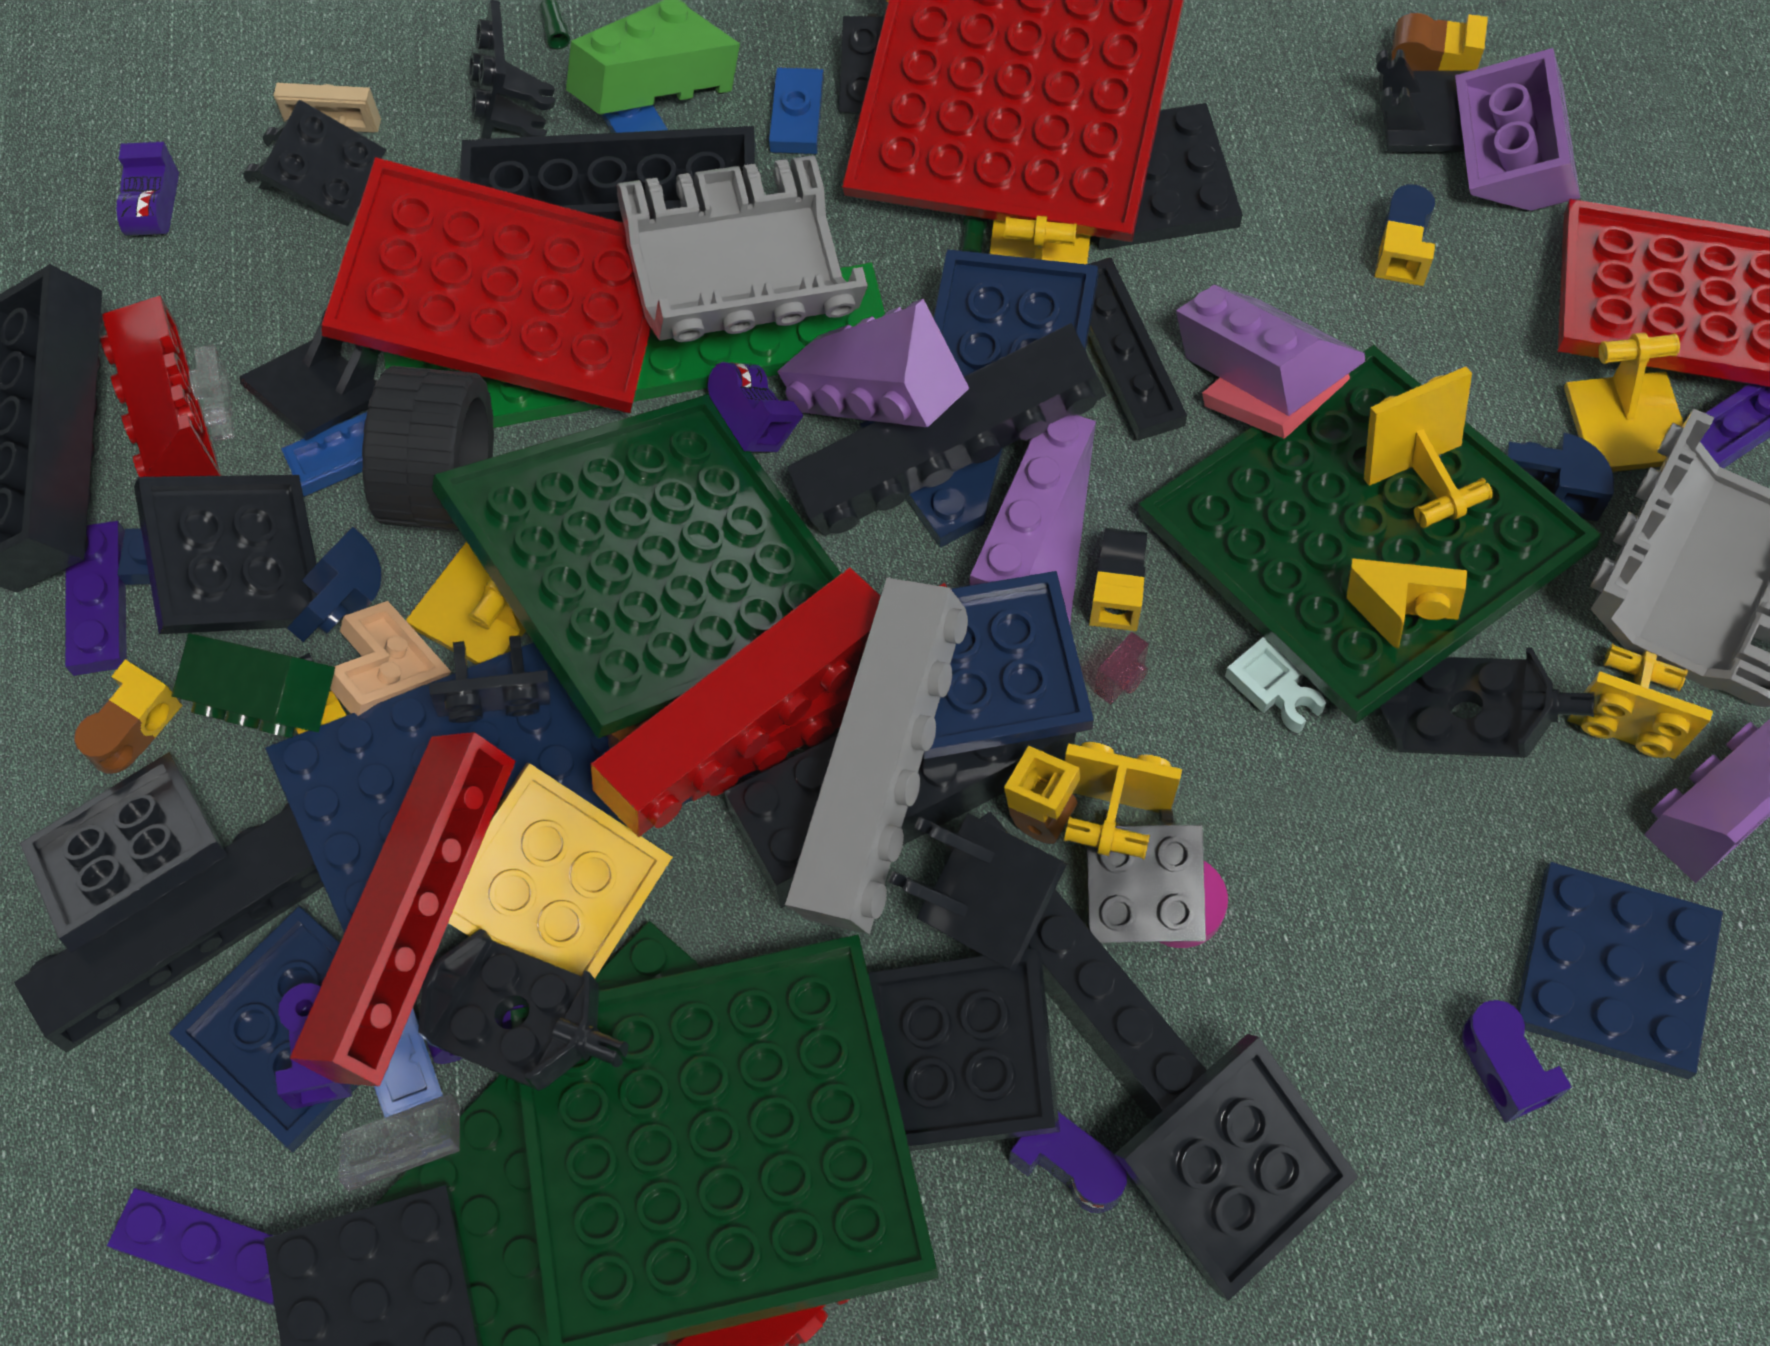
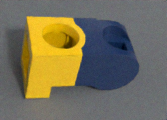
M1407 184L1395 190L1384 221L1375 278L1424 286L1435 250V244L1422 242V237L1427 230L1435 207V198L1425 187Z

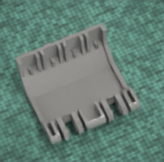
M814 155L792 158L790 166L786 159L775 161L773 177L777 184L778 193L765 195L760 172L756 164L744 165L743 177L739 166L695 172L694 186L689 173L679 174L677 176L676 191L680 199L681 208L667 210L662 186L659 184L658 178L645 179L648 207L640 180L617 183V196L625 227L626 242L644 316L659 340L674 338L678 342H688L700 338L704 333L725 330L727 333L737 334L746 332L755 325L771 322L786 326L796 324L805 317L826 314L832 318L842 317L860 307L868 286L863 267L853 268L848 282L842 277L826 218L824 186Z
M1693 409L1683 426L1672 423L1662 440L1657 453L1666 456L1660 470L1652 467L1649 468L1635 497L1644 500L1638 514L1634 515L1628 512L1613 539V542L1622 547L1615 561L1604 558L1590 585L1591 588L1599 591L1591 611L1625 649L1641 655L1645 650L1657 654L1656 660L1681 669H1687L1688 672L1685 678L1709 689L1723 690L1756 706L1770 707V653L1750 644L1753 637L1770 644V489L1719 467L1700 442L1715 417Z

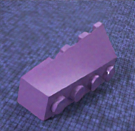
M924 299L913 302L903 310L900 307L889 310L877 319L873 316L863 319L854 327L847 325L818 335L777 371L786 386L788 400L794 401L801 413L919 427H929L969 389Z
M1067 415L1049 424L1046 431L1031 439L971 572L970 586L1057 571L1069 622H1071L1096 421L1078 415Z

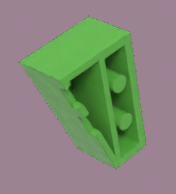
M663 0L572 40L566 90L598 114L650 106L654 104V97L677 93L676 96L679 100L693 98L694 90L716 86L718 93L730 92L733 87L740 43L691 10L684 2L680 0Z

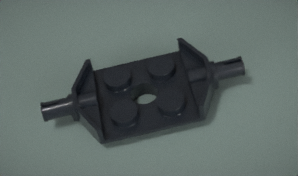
M1526 647V659L1446 657L1374 710V715L1381 716L1398 752L1526 758L1530 755L1551 723H1558V715L1594 717L1595 692H1559V689H1553V683L1533 648ZM1463 702L1476 703L1482 708L1476 716L1467 719L1456 717L1451 713L1456 705Z
M479 929L444 954L437 962L431 963L422 984L418 1033L428 1044L537 1091L545 1089L581 1059L587 1061L590 1056L612 1064V1066L617 1068L624 1062L619 1055L626 1058L629 1049L627 1042L600 1033L598 1030L599 985L590 972L584 971L582 976L519 952L494 942L487 932ZM520 1005L529 1006V1014L523 1024L513 1029L503 1028V1018L510 1009Z

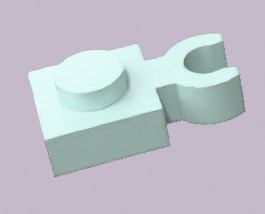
M1262 637L1227 667L1225 677L1263 713L1274 704L1281 709L1283 723L1295 733L1302 731L1306 723L1305 718L1296 711L1295 707L1300 705L1307 706L1314 714L1319 716L1326 705L1324 697L1318 691L1298 685L1304 674L1265 637Z

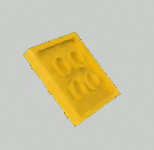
M526 763L494 812L448 923L468 936H471L479 929L485 930L494 942L582 976L584 971H588L595 979L673 857L641 836L638 838L631 829L530 763Z

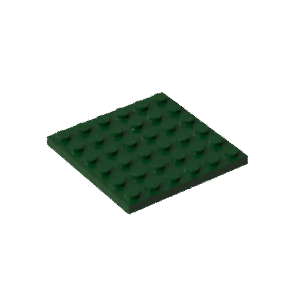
M1375 345L1363 351L1365 362L1349 373L1350 379L1285 439L1252 426L1139 503V517L1354 724L1361 721L1598 546L1602 535L1466 421L1461 446L1439 455V458L1457 489L1484 478L1492 489V499L1467 508L1466 515L1458 519L1452 520L1447 517L1426 528H1422L1420 526L1421 523L1416 521L1414 508L1433 501L1437 497L1412 467L1369 486L1364 480L1370 407L1379 404L1387 397L1398 396L1422 385ZM1352 558L1467 570L1466 590L1458 620L1446 618L1428 620L1418 615L1405 614L1399 648H1395L1347 599Z
M708 394L434 474L433 492L598 739L652 718L841 574L750 451L743 450Z
M859 934L599 991L597 1028L600 1033L628 1043L629 1049L626 1058L619 1055L624 1061L622 1065L616 1068L612 1064L590 1056L587 1061L581 1059L548 1087L540 1091L519 1083L549 1346H650L938 1279L937 1265ZM529 1007L510 1011L512 1029L524 1023L529 1014Z

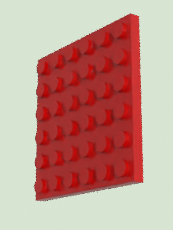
M889 0L842 186L844 195L1006 222V217L1036 220L1037 215L1047 216V222L1076 223V233L1132 242L1185 0Z

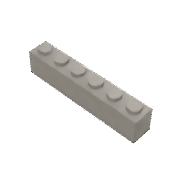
M886 578L785 903L786 906L806 920L870 935L874 919L879 918L884 910L887 898L885 881L890 864L898 859L902 850V824L907 807L914 804L919 793L920 777L918 770L924 751H928L931 748L935 739L936 721L934 717L940 697H944L948 693L951 685L952 668L950 663L955 646L963 641L967 631L968 617L966 609L949 587Z

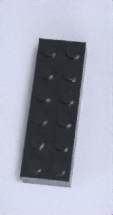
M754 126L462 140L460 180L623 223L617 196V183L640 180L648 207L645 179L658 178L659 184L662 186L667 210L681 208L680 199L676 191L677 176L679 174L689 173L694 186L695 172L739 166L743 177L744 165L756 164L758 169Z
M51 264L0 294V587L16 593L83 561L88 547L86 527L88 506L91 500L89 482L91 460L94 455L92 438L94 416L97 410V401L95 399L96 378L100 366V358L98 356L99 333L103 323V315L101 313L102 290Z
M1076 733L924 759L923 756L918 770L920 777L919 793L914 804L907 807L902 824L903 845L926 834L914 828L919 817L941 826L1005 793L1004 786L1028 745L1065 761L1068 743H1075ZM838 734L724 791L730 817L780 908L786 906L788 893Z

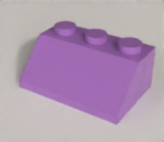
M1553 48L1455 75L1471 195L1529 211L1567 202L1569 199L1580 198L1564 88Z
M1217 285L1202 291L1194 299L1176 310L1186 359L1221 377L1287 416H1290L1365 362V354L1260 299Z
M1770 719L1760 728L1749 722L1726 744L1733 751L1723 761H1720L1713 754L1690 775L1689 779L1695 785L1683 795L1675 788L1651 810L1658 819L1644 835L1695 883L1770 817Z

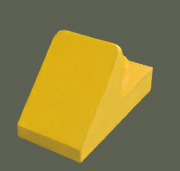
M1352 558L1347 599L1392 646L1399 648L1405 614L1418 615L1428 620H1440L1443 618L1458 620L1466 590L1467 570Z

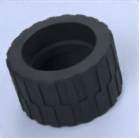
M390 366L380 375L379 380L376 381L369 400L364 425L362 475L369 510L380 524L459 531L433 492L432 484L434 474L493 457L494 431L491 397L486 382L479 374Z

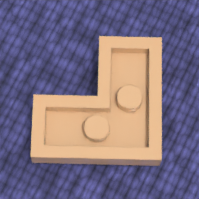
M389 601L343 616L340 632L362 657L334 666L336 668L330 690L351 714L355 713L359 716L380 702L450 675L451 671Z

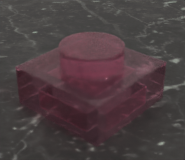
M1131 632L1098 668L1094 693L1110 705L1123 691L1128 694L1133 693L1144 680L1149 670L1145 666L1149 644Z

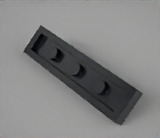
M1112 257L1087 264L1098 266V281L1088 335L1137 441L1184 427L1187 413Z

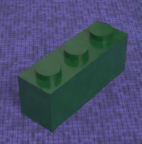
M188 633L171 697L193 702L191 713L221 720L225 719V722L255 729L259 728V731L293 738L296 728L319 733L336 667Z

